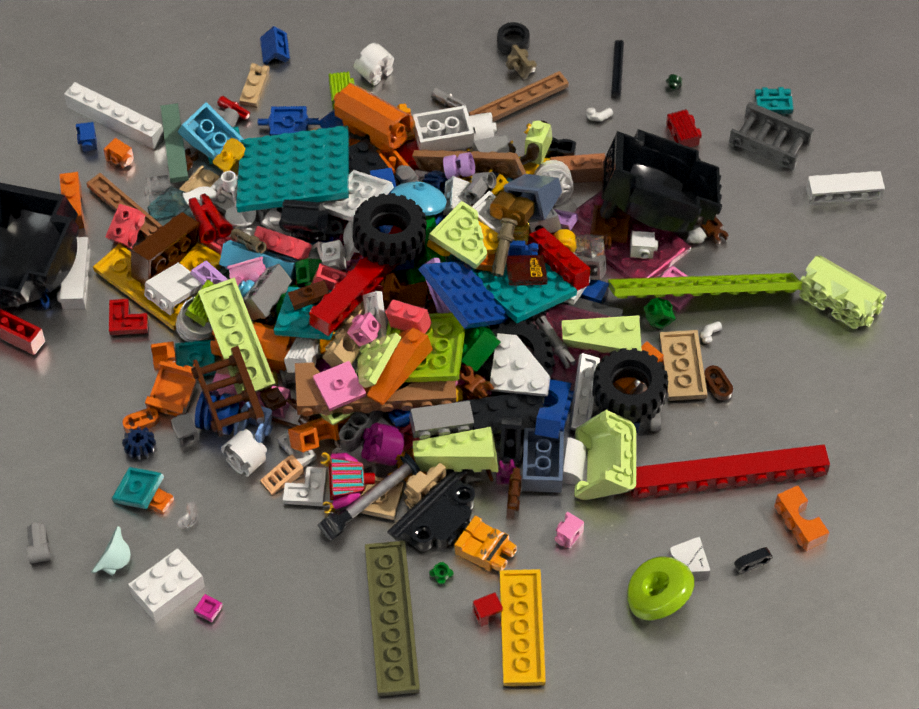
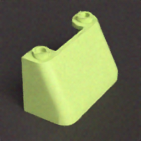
M605 410L577 427L576 440L582 442L587 450V482L579 481L576 483L574 497L586 501L621 494L636 487V428L634 424L624 417Z

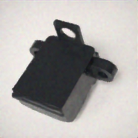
M284 199L279 226L284 232L291 233V237L308 241H326L329 236L339 237L344 233L342 223L332 220V216L320 202ZM336 226H339L337 231H333Z

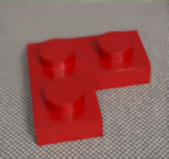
M128 299L109 300L110 335L148 333L147 313L129 314Z

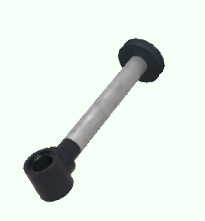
M405 452L404 457L400 456L404 463L401 467L341 513H332L317 525L329 541L335 539L345 530L347 522L408 475H416L421 471L409 454Z

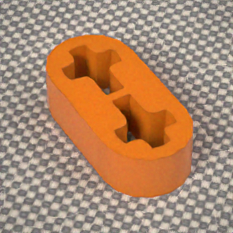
M146 408L125 416L123 419L125 432L130 433V428L137 430L138 425L141 427V430L145 427L147 429L155 427L160 421L158 411L154 408ZM149 415H151V416L153 417L152 420H149V418H148ZM133 422L135 426L131 427L129 423Z

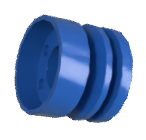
M218 391L209 392L212 402L235 395L223 393L220 398ZM201 392L195 410V427L198 429L205 428V430L210 431L212 429L210 421L213 419L204 394ZM239 402L217 409L216 413L219 420L238 414ZM234 424L222 427L223 434L230 435L234 429Z

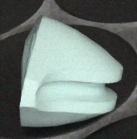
M119 526L116 527L103 555L91 573L95 574L103 570L113 576L115 571L123 568L129 562L130 548L123 540Z

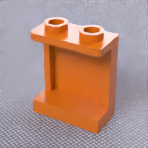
M170 360L160 361V368L150 396L146 398L145 405L147 408H154L160 413L174 417L186 414L198 380L194 379L191 368L193 367L184 365V367L178 366Z

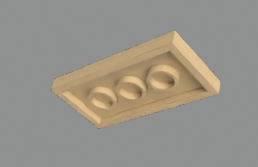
M698 330L660 332L661 353L664 355L663 365L665 366L664 370L667 371L669 381L667 390L668 401L707 399Z

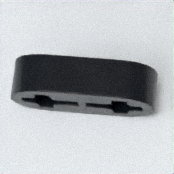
M764 547L739 557L734 562V565L740 574L746 573L767 564L772 560L773 556L769 549Z

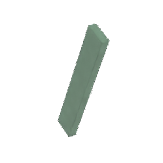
M178 103L161 105L170 182L189 181L183 137L177 132L181 127Z

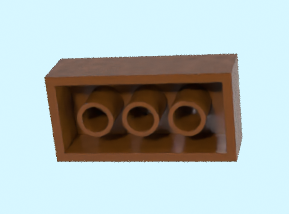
M181 212L152 235L147 236L140 244L135 245L131 251V277L145 285V282L180 262L198 243L199 222Z

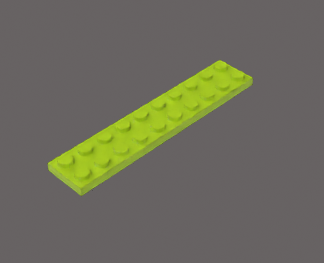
M793 273L608 279L609 289L614 296L620 299L628 298V296L646 298L647 295L665 297L667 294L682 297L684 294L702 296L703 293L721 295L723 292H729V294L738 295L740 292L758 294L759 291L777 293V291L784 290V292L794 293L796 290H802V282Z

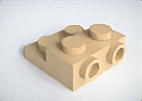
M439 463L436 467L430 468L426 475L419 471L408 479L406 483L407 488L404 490L407 498L404 502L410 509L446 476V467Z

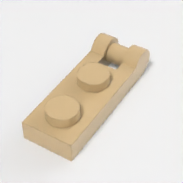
M251 64L250 72L239 99L240 105L257 108L269 75V66L263 65L261 67L258 64Z

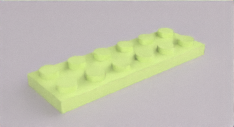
M235 277L199 290V296L223 358H229L231 348L239 346L255 392L275 386V380ZM227 367L230 376H235V373H237L236 367ZM234 384L237 394L242 393L241 391L244 390L242 384Z

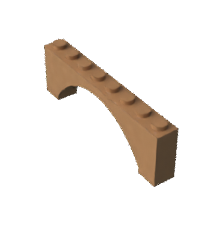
M315 362L295 363L297 415L351 414L352 412L360 411L370 413L379 410L390 412L397 409L409 411L413 408L456 403L457 400L455 381L413 382L397 390L384 405L377 403L366 395L363 398L329 411L313 380V376L320 373L315 368Z

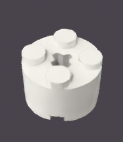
M371 43L360 53L362 55L360 60L356 59L354 63V69L375 86L384 75L389 76L392 73L394 57L380 44Z
M491 112L469 116L474 131V141L494 137V133H497L496 123L493 122Z
M247 429L239 431L221 447L222 454L226 452L228 455L226 461L239 474L246 473V477L266 461V447L262 443H258Z

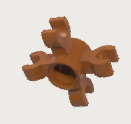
M465 365L466 375L462 372L459 374V379L465 383L457 386L469 399L492 397L486 393L487 390L494 389L490 381H486L478 374L473 376L472 367Z

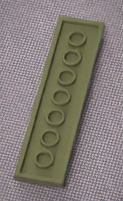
M405 541L365 544L378 696L420 693Z

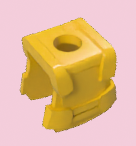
M235 138L227 140L221 153L214 158L213 164L223 170V172L233 171L237 176L239 160L245 155L246 149L244 145Z

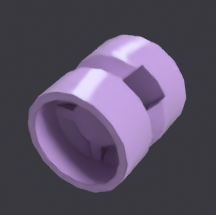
M471 152L459 154L458 157L451 155L443 158L444 172L448 180L452 176L458 178L460 175L462 177H469L475 173V164Z

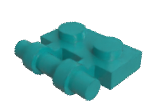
M768 87L755 89L756 105L777 114H793L791 89H784V87H778V89H768Z

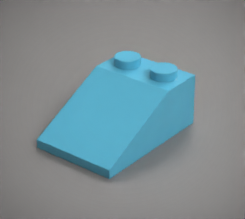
M207 102L187 119L177 131L191 146L213 160L221 153L227 140L235 138L238 141L243 140Z

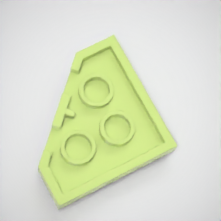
M463 201L429 234L428 239L474 269L487 256L482 229L479 226L478 212Z
M397 333L385 335L360 347V354L357 357L360 385L367 388L376 384L401 336Z

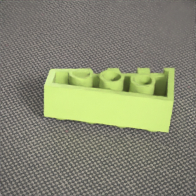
M639 315L562 320L563 343L568 347L597 350L602 353H610L614 350L619 352L622 348H627V350L638 348V351H642Z
M491 427L413 441L414 458L421 471L428 472L430 468L436 467L441 463L446 469H453L454 472H462V469H473L474 472H482V469H491V472H498L496 445Z

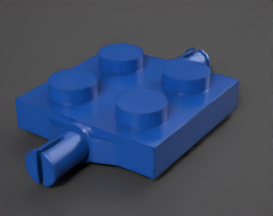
M272 106L269 119L258 118V126H269L270 136L306 131L308 125H319V118H308L307 106Z

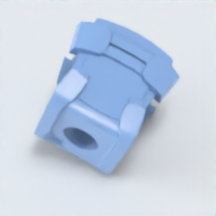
M249 402L244 404L241 413L248 411V408H250ZM261 406L264 413V423L257 425L255 419L251 420V418L234 423V435L239 431H244L250 423L259 426L255 434V440L263 444L265 437L270 436L272 432V410Z

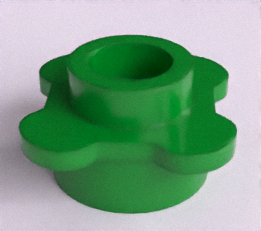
M439 562L429 571V575L434 577L438 584L442 585L445 584V580L449 577H453L454 572L452 569H449L447 564Z

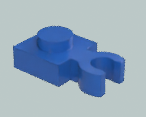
M513 241L510 243L507 260H524L525 256L537 259L538 244L531 243L525 245V241Z

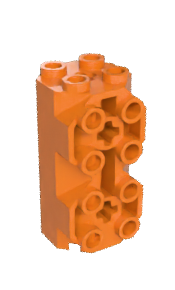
M349 83L334 96L335 116L343 120V126H348L349 132L360 137L368 134L370 136V143L385 152H392L407 141L409 136L406 133L408 130L411 132L413 128V118L411 115L353 83Z
M252 321L271 372L275 371L280 374L279 370H286L284 358L296 337L275 335V326ZM215 337V341L211 340L210 343L211 353L219 355L220 359L224 360Z

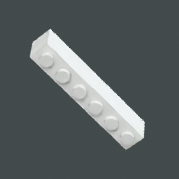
M76 82L64 93L67 108L153 150L164 139L162 124Z

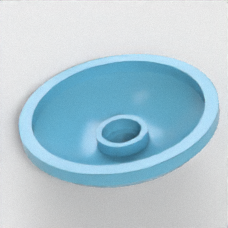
M419 181L406 182L396 186L391 191L396 196L403 195L406 196V199L415 201L416 205L418 204L423 209L422 212L426 216L438 214L446 207L447 200L444 194L428 183Z

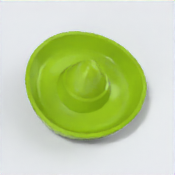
M658 556L645 561L633 573L628 584L627 601L631 612L643 620H658L673 614L690 598L694 589V576L686 564L672 557Z

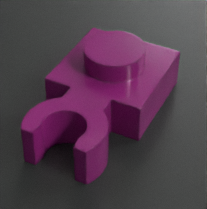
M510 460L509 464H503V461H499L498 472H496L497 485L509 484L512 469L516 468L513 460Z

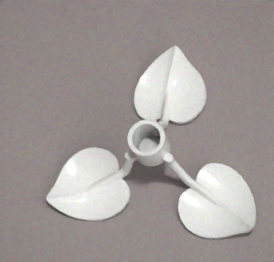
M225 171L221 175L222 181L219 182L217 193L211 187L205 186L183 193V198L189 206V199L196 197L198 203L202 206L200 195L205 193L214 204V201L218 200L223 187L226 192L232 193L236 205L237 197L235 190L238 186V175L236 176L233 171ZM232 206L227 209L225 218L233 226L246 227L255 221L256 210L238 213L236 206Z

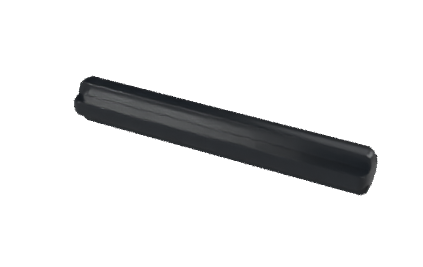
M616 40L614 44L611 92L613 97L621 96L623 40Z

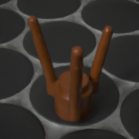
M294 398L291 400L286 399V402L297 410V401ZM301 415L298 422L301 425L317 418L313 415ZM272 417V421H273V422H276V423H279V424H282V425H285V426H288V427H291V428L296 427V426H299V425H296V424H293V423H290V422H287V421H284V420H281V419Z

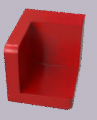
M495 592L473 601V612L480 627L488 625V617L503 611V607Z

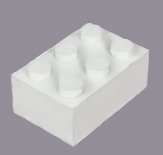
M466 105L413 114V131L419 150L452 151L473 146L474 131Z
M178 548L128 584L131 596L155 623L205 587L203 575Z

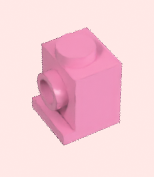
M567 512L565 514V521H561L556 528L557 535L554 538L559 545L570 549L583 533L584 521Z

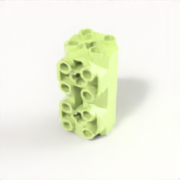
M821 255L819 257L815 256L805 270L807 271L806 276H802L800 279L802 282V290L799 293L801 299L810 302L820 310L831 307L833 310L831 312L832 316L846 323L852 329H857L859 326L870 327L875 314L879 315L884 307L882 303L887 296L882 290Z

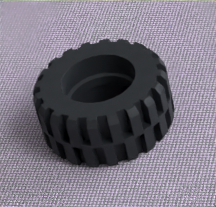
M382 193L377 197L374 195L368 198V201H363L356 209L353 218L352 238L355 248L364 258L368 257L367 260L373 263L374 261L378 262V265L384 266V264H389V266H395V264L399 263V265H402L407 260H413L415 256L421 253L425 245L427 222L426 215L422 212L423 209L418 204L416 205V202L412 199L408 200L403 195L396 196L395 193H390V195ZM392 225L401 228L403 231L387 234L378 231L376 228Z
M510 320L507 325H504L503 322L498 324V329H491L496 337L497 333L517 335L525 346L532 348L536 360L548 375L552 376V367L555 366L554 352L548 337L535 324L530 323L527 325L526 321L515 323L513 320ZM495 350L480 367L487 381H490ZM501 392L502 395L513 394V393Z
M622 348L619 352L614 350L610 352L609 356L605 355L601 362L597 364L592 388L594 402L596 406H599L600 412L608 410L630 420L633 424L638 421L639 424L644 423L647 418L651 420L655 417L656 413H660L665 404L669 382L668 374L664 370L665 366L663 363L657 362L658 358L653 354L650 356L648 355L649 352L645 350L638 351V348H632V350ZM630 377L642 381L648 389L640 394L629 395L618 391L613 386V383L621 378Z

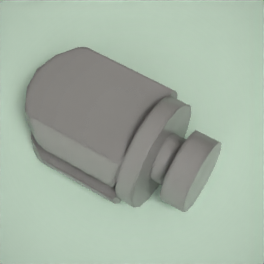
M401 165L396 169V177L401 184L419 181L416 172L411 167Z

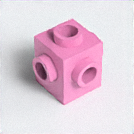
M370 312L363 315L359 314L353 318L352 325L347 333L358 346L373 342L377 338L381 325Z

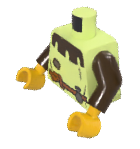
M537 120L533 121L532 124L528 123L526 125L527 129L524 131L527 134L524 156L520 157L522 165L528 163L540 165L543 163L552 142L551 125L546 121Z

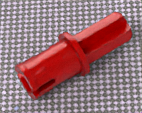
M221 96L217 101L219 107L234 109L238 112L240 118L248 120L250 112L240 107L238 102H233L225 96Z

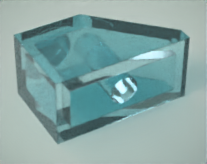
M169 186L147 207L149 215L156 221L172 219L181 212L184 213L189 208L183 197V193L186 192Z

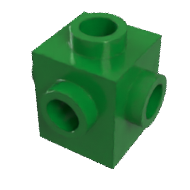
M656 297L644 306L646 319L653 327L663 330L676 320L672 310L673 306L668 300Z

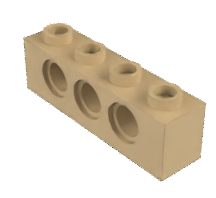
M364 301L343 321L344 324L335 332L333 341L325 347L326 352L322 358L332 368L347 361H350L352 365L360 352L361 346H358L347 332L352 325L353 318L359 314H365Z

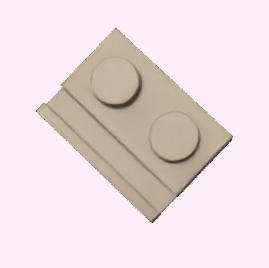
M201 166L189 178V181H186L179 188V193L190 192L199 187H211L221 176Z

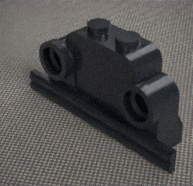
M452 469L398 520L387 533L395 540L400 537L402 540L409 542L419 551H427L432 546L440 550L447 549L450 545L453 546L459 539V536L466 531V527L472 520L471 509L474 506L475 490L471 485L460 481L467 473V470L462 469V472H454Z

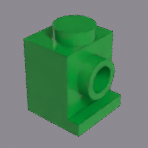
M306 258L295 262L297 284L311 285L317 268L322 263V259Z

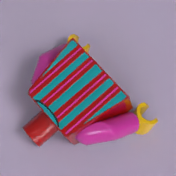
M326 452L321 454L322 457L327 458L325 462L320 463L329 468L330 500H333V503L323 502V506L330 505V509L324 513L332 514L335 510L350 505L360 498L365 489L364 485L375 484V473H364L363 463L358 462L353 456L347 453L331 454V456Z

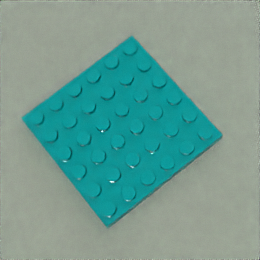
M348 126L319 128L317 130L283 133L273 136L266 135L258 138H246L240 141L246 150L244 152L245 155L239 160L236 201L238 213L283 207L284 199L323 202L349 198Z

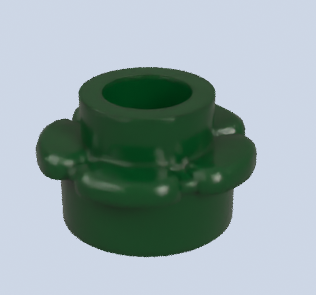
M675 74L669 75L668 79H666L668 87L674 90L682 87V77Z

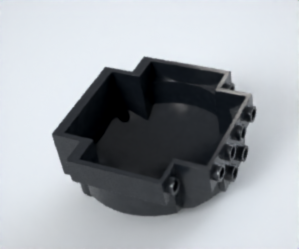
M640 129L637 130L634 137L617 131L603 160L601 199L604 202L600 209V215L604 219H610L619 207L633 219L656 229L671 232L695 230L702 224L706 225L708 219L714 220L716 214L719 215L721 212L722 204H720L722 194H720L722 185L720 184L721 175L719 174V167L701 161L699 150Z
M0 182V304L3 306L19 307L20 304L38 300L45 293H50L57 288L69 274L76 259V237H78L79 226L75 222L78 213L65 195Z

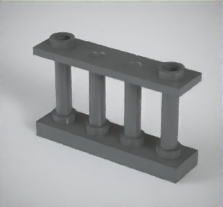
M749 102L746 106L744 117L747 120L740 131L731 129L729 142L794 170L798 158L795 154L802 143L810 145L814 129ZM753 122L763 125L756 138L746 134ZM769 129L779 132L772 145L762 141ZM786 136L795 139L788 152L779 149Z

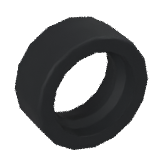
M509 22L499 28L497 32V46L501 52L509 55L512 51V45H517L520 49H528L530 33L526 26L517 22ZM515 34L521 36L523 40L518 43H509L503 38L507 35Z

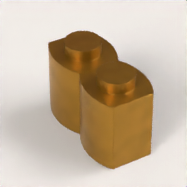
M500 192L490 204V215L498 220L502 218L515 220L518 222V226H525L534 213V202L525 197H516L509 192Z

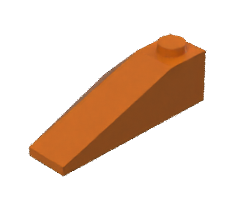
M415 328L404 330L399 334L401 339L376 384L369 389L367 396L381 405L387 402L433 350L428 335Z

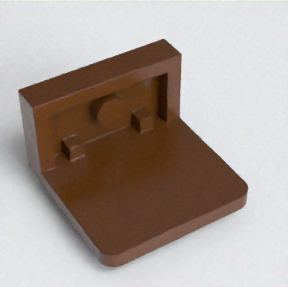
M394 273L386 274L382 292L385 310L392 300L425 309L429 293L427 282L400 286Z

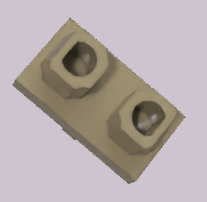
M512 45V51L507 56L506 67L509 70L515 69L522 79H527L529 73L535 72L537 64L534 60L529 61L527 59L529 55L526 49H520L517 45Z

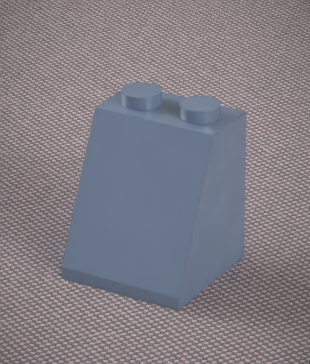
M524 174L504 185L505 192H509L516 197L528 198L534 202V213L530 219L545 220L562 193L560 181L557 177Z

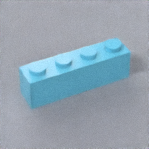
M229 240L223 243L219 265L225 266V269H227L229 265L263 256L262 261L266 268L280 264L292 279V284L296 279L295 262L299 260L267 250L260 254L255 250L247 249L244 244Z

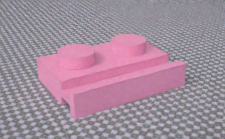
M263 256L227 266L230 272V279L235 277L237 285L243 280L256 282L266 269L262 261Z

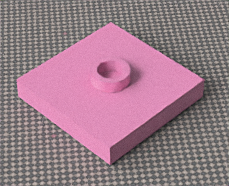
M350 361L313 376V380L329 411L366 396V392L363 386L359 384V378Z

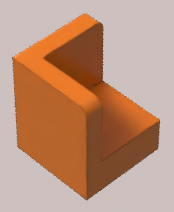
M173 341L151 344L154 370H159L160 361L170 360L176 362Z

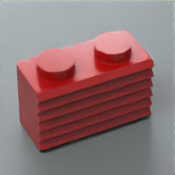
M687 109L667 115L666 126L674 142L688 147L699 145L702 138L701 130L696 128L694 116L690 115Z

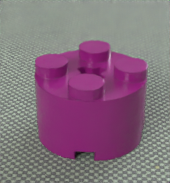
M374 423L370 428H365L363 432V438L365 439L364 448L362 449L361 457L372 463L387 466L395 465L398 461L395 460L397 454L401 455L404 446L403 433L399 432L401 429L381 423Z

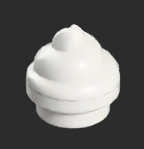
M699 227L689 231L687 241L688 243L701 244L707 235Z

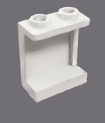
M178 262L146 281L144 295L161 310L171 315L174 312L175 305L192 295L196 297L203 284Z

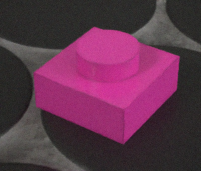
M204 594L195 607L194 614L212 623L223 607L222 602Z

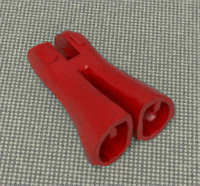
M207 194L200 195L202 206H200L196 197L189 199L190 209L195 220L199 222L198 234L201 243H212L216 239V231L218 236L222 238L228 237L231 234V231L234 229L233 226L220 214ZM207 216H208V217L211 219V221L213 222V224H214V226H215V229H214V227L212 226V224L210 223V221H209V219L207 218Z

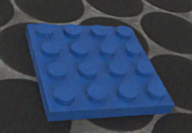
M464 261L423 264L418 269L464 329L501 324L509 319L508 315L505 314V309L496 303L494 295L485 288L481 278L476 276L471 270V266Z

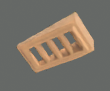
M291 454L264 476L260 482L271 495H274L284 488L285 483H292L304 475V469L300 462ZM279 475L282 480L280 481L276 476ZM270 480H273L276 483V485L273 486L270 483Z

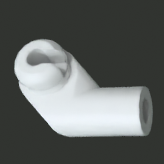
M588 108L586 110V117L592 121L602 122L611 117L613 111L611 108H607L602 112H596L595 108Z
M719 321L703 327L700 338H702L704 344L712 342V333L722 330V325Z

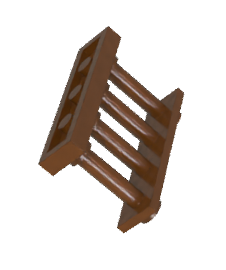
M239 346L231 348V355L227 359L203 367L199 366L196 359L193 360L194 367L191 368L194 379H198L211 413L213 419L210 421L212 430L218 433L219 438L223 437L222 427L249 418L251 420L255 419L257 425L264 423V413ZM228 366L236 367L237 373H235V376L206 385L203 377L204 374ZM236 383L238 385L242 384L244 389L241 391L242 393L212 402L209 392ZM241 401L249 402L250 408H248V411L219 420L216 413L217 409Z

